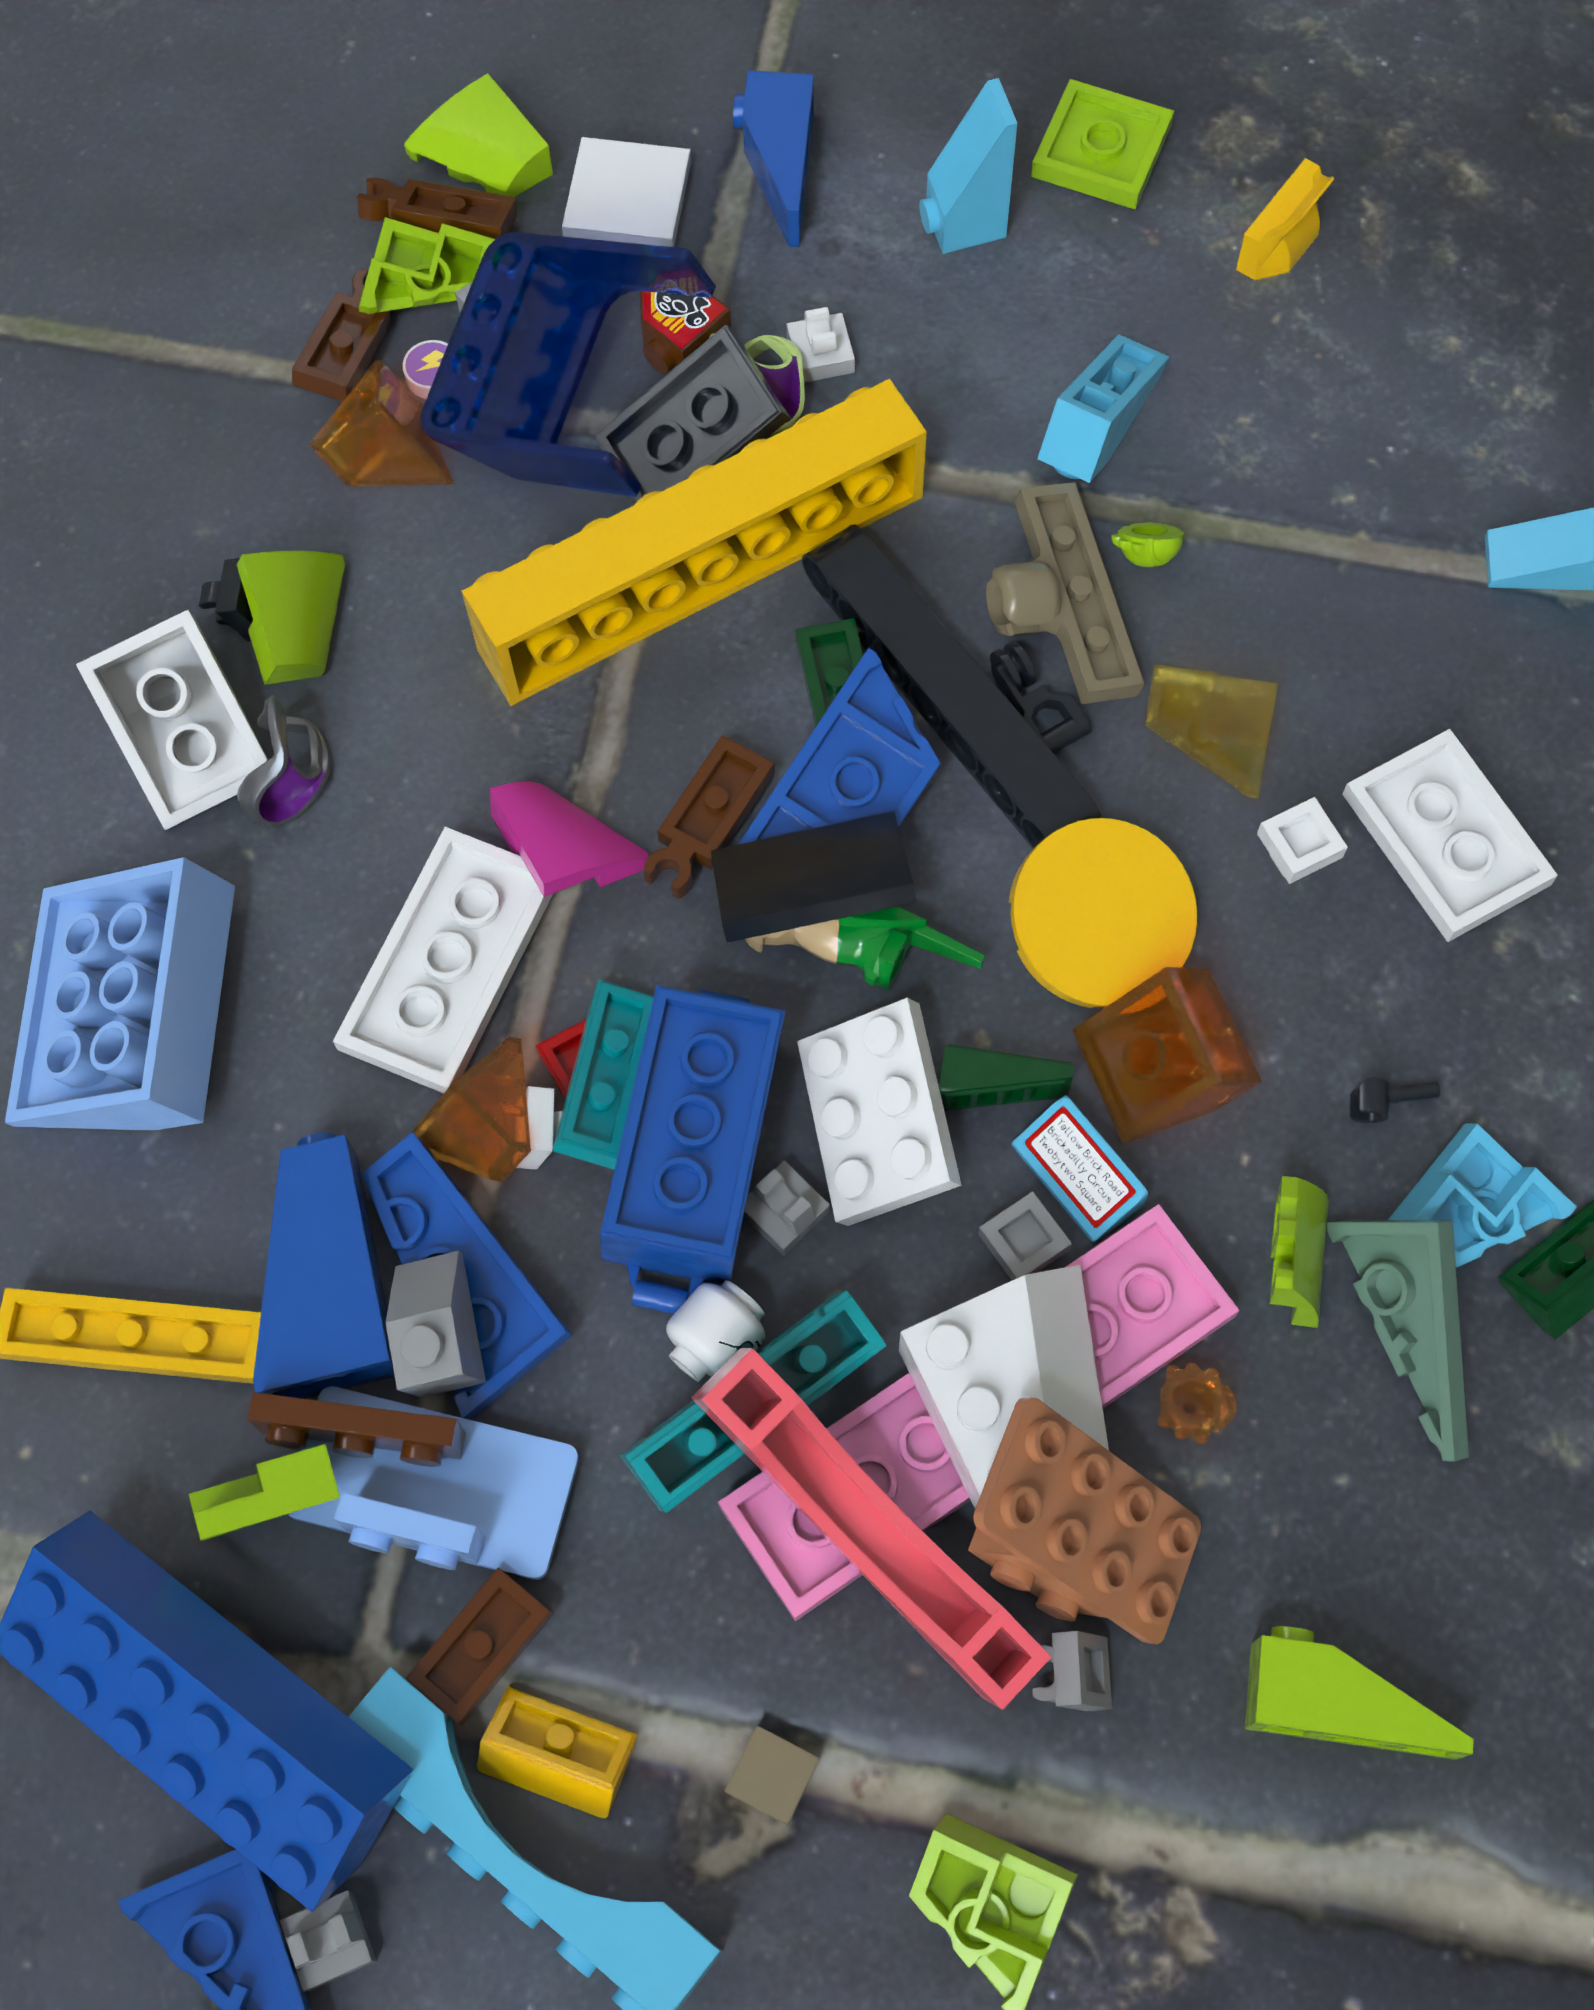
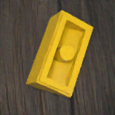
M508 1686L480 1741L477 1769L485 1775L596 1817L606 1819L615 1801L638 1735Z

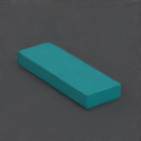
M598 980L591 998L552 1151L615 1170L653 996Z

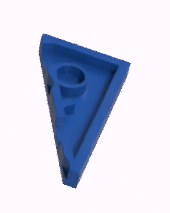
M236 1849L118 1900L121 1911L130 1920L136 1921L168 1952L166 1956L182 1971L188 1972L202 1986L203 1992L221 2010H311L306 1993L302 1990L279 1921L281 1917L267 1875Z

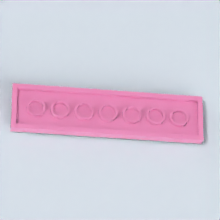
M1159 1204L1066 1266L1081 1265L1102 1408L1114 1402L1234 1319L1240 1311ZM910 1373L826 1428L865 1473L923 1532H926L971 1501ZM763 1472L718 1501L719 1508L795 1622L862 1576L856 1567Z

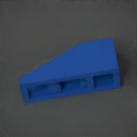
M748 70L745 94H735L733 127L735 129H743L744 153L788 246L800 247L814 121V74Z

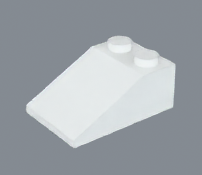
M189 610L76 664L164 830H168L236 796L239 786L245 777L268 761L225 673L196 618Z

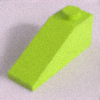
M1275 1626L1271 1628V1636L1262 1635L1251 1644L1245 1729L1455 1760L1473 1754V1738L1334 1645L1314 1643L1313 1631L1296 1627Z

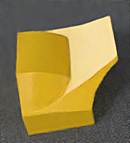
M1305 158L1244 233L1236 270L1253 280L1289 273L1319 235L1320 218L1317 200L1332 183L1334 177L1323 175L1319 165Z

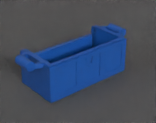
M656 985L600 1231L601 1260L627 1265L630 1285L634 1292L632 1306L675 1314L704 1281L721 1285L725 1280L731 1282L761 1127L763 1126L775 1059L781 1041L785 1016L784 1010L750 1004V999L702 989L700 993H694ZM642 1269L691 1279L689 1290L638 1280L639 1271Z

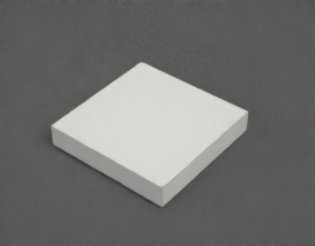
M582 137L562 223L563 238L566 240L645 248L648 245L653 250L673 252L691 166L690 149Z

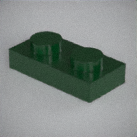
M854 618L795 629L796 645L815 728L863 657Z

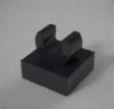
M240 558L224 560L221 581H209L202 585L199 606L202 609L216 608V621L219 624L230 625L249 642L251 639L248 629L253 621V617L237 568Z

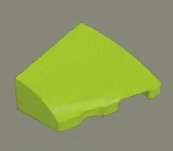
M385 217L375 256L372 258L359 304V312L372 314L456 301V291L491 271L497 240L446 224H441L440 231L437 233Z
M274 551L242 554L237 563V568L253 617L248 632L264 685L321 677L326 669L345 570L343 555L319 551Z
M1282 1176L1276 1195L1270 1258H1274L1269 1304L1292 1307L1291 1325L1318 1328L1329 1199L1321 1188L1306 1180Z

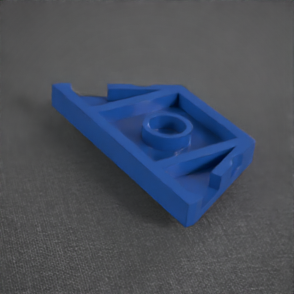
M870 648L867 649L739 844L893 811L895 812L898 827H901L940 768L941 763L927 739L923 737L913 719L911 711L902 696H899L876 652Z

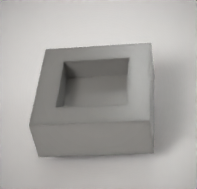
M1033 1191L980 1226L978 1231L979 1237L1011 1280L1041 1271L1069 1252L1072 1245L1071 1241Z

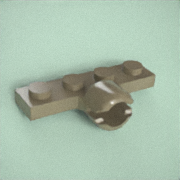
M1076 483L1020 488L1015 505L1034 561L998 565L992 570V578L986 585V601L989 618L994 629L1005 636L1040 632L1056 635L1062 644L1081 704L1137 697L1144 686V681Z

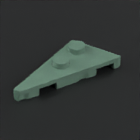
M1338 1220L1327 1222V1232L1332 1243L1343 1242L1360 1277V1280L1353 1283L1361 1302L1373 1314L1374 1328L1398 1377L1409 1376L1426 1413L1418 1418L1429 1440L1439 1449L1442 1461L1455 1462L1469 1458L1453 1221Z

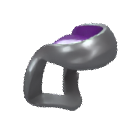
M272 695L265 700L264 710L258 717L257 724L260 728L270 731L274 756L249 773L239 786L237 792V799L246 816L261 825L267 826L285 824L300 816L316 799L331 771V753L322 731L307 719L286 716L284 706L279 704V700ZM286 732L302 733L309 736L311 766L307 772L300 770L291 759Z

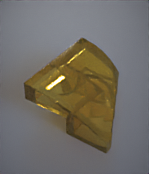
M1155 664L1145 726L1225 780L1245 796L1259 799L1278 683L1216 675L1215 672Z

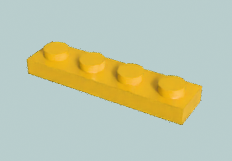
M5 1288L0 1308V1359L254 1384L253 1377L261 1312Z

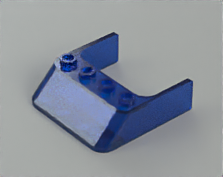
M521 232L506 233L496 238L483 254L424 403L420 418L422 429L433 441L518 480L637 497L641 484L613 453L556 443L606 313L613 302L620 296L632 291L712 298L716 285L692 252L685 248Z

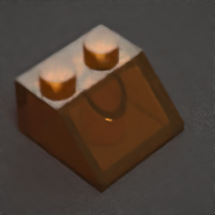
M1165 967L1072 1030L1122 1143H1131L1213 1113L1262 1082L1209 969Z

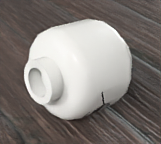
M725 1280L721 1286L712 1283H702L670 1318L666 1325L668 1337L676 1346L669 1354V1357L683 1372L697 1382L705 1374L712 1377L740 1348H753L755 1351L759 1348L765 1339V1330L760 1322L765 1313L746 1292L730 1281Z

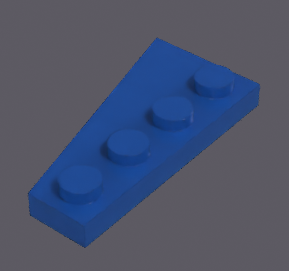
M412 1132L362 1173V1176L390 1244L397 1251L402 1265L455 1251L463 1253L486 1383L454 1390L456 1394L454 1399L462 1418L472 1420L569 1340L573 1334L423 1140Z

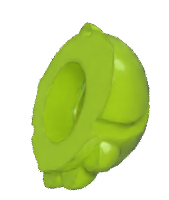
M1153 522L1135 523L1121 527L1118 530V534L1111 535L1113 544L1122 550L1123 555L1132 564L1140 567H1158L1166 564L1178 554L1183 544L1185 532L1167 524Z

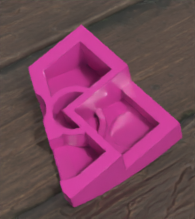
M521 781L490 788L491 817L510 851L521 856L543 897L593 877L601 888L644 870L645 862L649 857L647 851L549 787L540 783Z

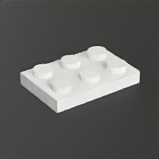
M1451 729L1347 783L1342 794L1447 942L1553 884L1558 876Z
M905 998L797 1041L836 1223L850 1226L962 1186L918 1002Z

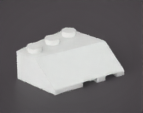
M1081 1265L1023 1275L900 1332L899 1353L974 1508H976L1014 1406L1022 1397L1038 1398L1109 1450Z

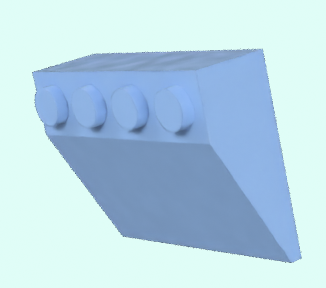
M182 857L43 888L5 1118L6 1124L13 1127L155 1131L204 1122L235 885Z

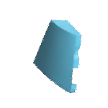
M1465 1123L1388 1220H1452L1455 1264L1457 1268L1481 1257L1487 1248L1498 1243L1510 1244L1525 1237L1524 1231L1553 1218L1564 1219L1570 1216L1577 1206L1536 1167H1522L1478 1124Z

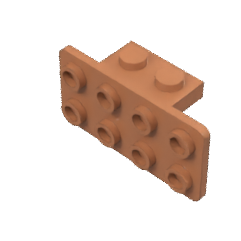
M1022 1397L1014 1406L975 1508L974 1523L977 1528L968 1551L993 1567L990 1573L993 1579L1010 1588L1030 1592L1038 1598L1035 1606L1054 1618L1074 1622L1077 1614L1105 1617L1140 1641L1159 1644L1164 1640L1201 1533V1522L1197 1515L1038 1398Z

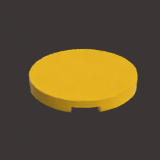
M1106 818L1087 819L1068 824L1056 830L1036 845L1025 857L1014 877L1008 903H1011V923L1019 948L1017 953L1029 973L1044 988L1057 997L1079 1006L1088 1008L1120 1007L1139 1002L1157 993L1181 970L1190 954L1195 939L1197 927L1196 899L1191 881L1182 863L1158 837L1137 825L1125 821Z

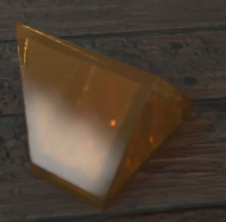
M376 360L309 444L346 486L454 484L420 403L382 360Z
M509 1036L456 1079L412 1131L423 1140L437 1159L487 1179L503 1182L531 1152L521 1038Z

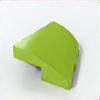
M488 73L466 86L442 104L404 143L406 154L411 160L419 162L422 156L447 166L450 177L464 183H478L488 193L516 197L553 175L549 145Z
M326 1444L256 1464L257 1474L190 1493L189 1499L200 1540L211 1539L340 1498Z
M946 1813L932 1832L909 1897L930 1922L938 1923L946 1929L951 1937L953 1950L969 1968L974 1963L1005 1999L1001 2005L1004 2010H1025L1078 1874Z

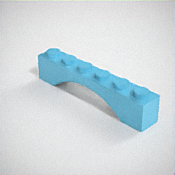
M389 1667L349 1715V1718L414 1769L394 1808L422 1833L426 1834L434 1824L448 1836L454 1844L446 1854L474 1879L480 1881L484 1874L489 1872L505 1886L508 1891L500 1901L526 1925L534 1929L542 1919L562 1936L563 1940L556 1947V1951L583 1975L589 1978L595 1969L598 1968L619 1986L611 1999L622 2010H679L723 1951L665 1902H625L589 1895L554 1880L523 1858L493 1826L473 1793L459 1755L454 1720L392 1667Z

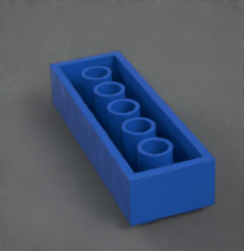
M89 1510L32 1547L0 1622V1655L55 1699L65 1710L72 1713L107 1742L118 1754L124 1756L165 1790L171 1798L178 1801L205 1823L227 1844L234 1847L275 1881L281 1889L288 1892L313 1913L363 1864L414 1769L92 1511Z

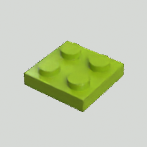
M1070 79L1033 159L1031 177L1136 210L1172 127L1174 110Z

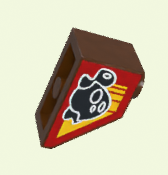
M647 245L639 252L643 353L656 371L661 374H667L707 341L710 334L716 333L724 325L732 329L730 308Z

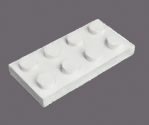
M444 827L333 1040L338 1051L452 1097L553 895L543 897L521 856Z

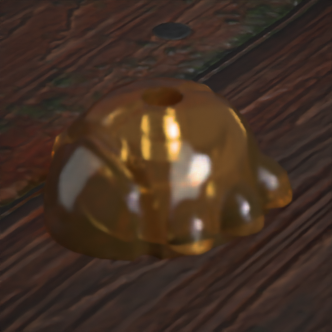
M1192 1362L1188 1363L1185 1369L1181 1370L1176 1365H1170L1166 1370V1381L1160 1391L1159 1405L1161 1414L1157 1421L1158 1425L1163 1429L1171 1428L1174 1431L1175 1437L1179 1440L1192 1437L1196 1443L1204 1444L1207 1442L1211 1432H1220L1234 1419L1237 1411L1235 1396L1228 1385L1221 1384V1379L1218 1378V1371L1214 1368H1209L1206 1371L1200 1370L1199 1366ZM1183 1407H1190L1194 1414H1187Z

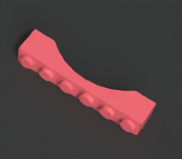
M740 1348L691 1397L984 1700L1003 1710L1051 1658L1042 1646L1000 1603L948 1557L883 1492L837 1442L798 1394L753 1348Z

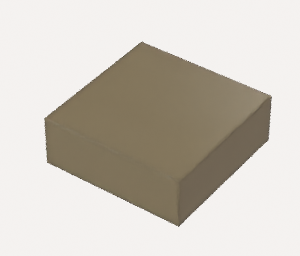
M756 1725L724 1792L788 1826L820 1758Z

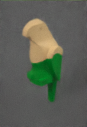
M898 906L745 939L751 948L760 953L763 951V945L793 944L824 961L837 965L858 967L862 971L864 980L867 983L888 991L910 947L915 946L981 969L985 955L926 926V919Z

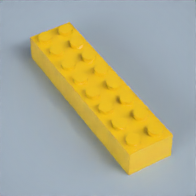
M890 378L871 388H860L851 393L845 401L819 414L810 413L803 416L793 427L768 439H757L745 446L740 453L716 465L702 466L695 470L688 479L664 491L650 492L641 497L635 505L609 518L595 519L588 523L581 532L555 545H543L530 553L526 559L500 572L493 571L479 577L472 586L462 590L477 651L509 705L513 706L801 560L805 553L849 525L855 524L862 529L922 499L927 431Z

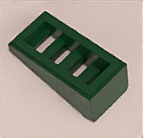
M949 1044L944 1049L939 1082L944 1111L1059 1099L1064 1095L1068 1096L1075 1065H1072V1062Z

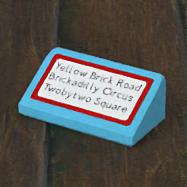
M1064 1095L1052 1104L1011 1144L1093 1244L1145 1205L1149 1195L1147 1189L1067 1095Z

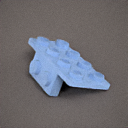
M335 1386L327 1387L321 1391L317 1401L455 1418L466 1432L462 1458L442 1457L441 1466L428 1467L401 1461L400 1451L375 1448L372 1458H359L332 1451L333 1443L308 1439L306 1448L301 1451L326 1444L340 1498L288 1514L290 1517L298 1521L351 1534L349 1543L368 1550L389 1553L391 1544L417 1550L415 1557L417 1561L443 1569L456 1570L457 1563L460 1561L492 1570L500 1568L504 1573L531 1580H539L548 1573L579 1463V1455L573 1446Z

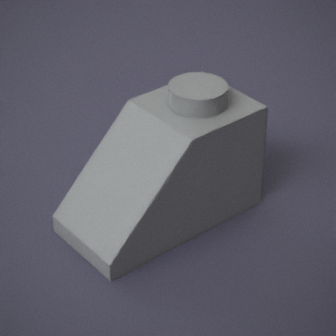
M455 1251L395 1266L386 1317V1328L397 1390L424 1398L486 1383L463 1253Z

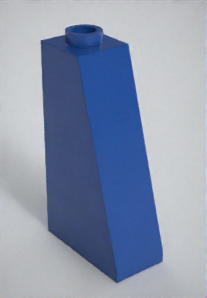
M328 1132L305 1136L298 1141V1146L280 1150L253 1377L255 1393L306 1399L318 1396L323 1389L330 1386L346 1389L395 1377L386 1328L388 1309L358 1157L345 1134L336 1136Z

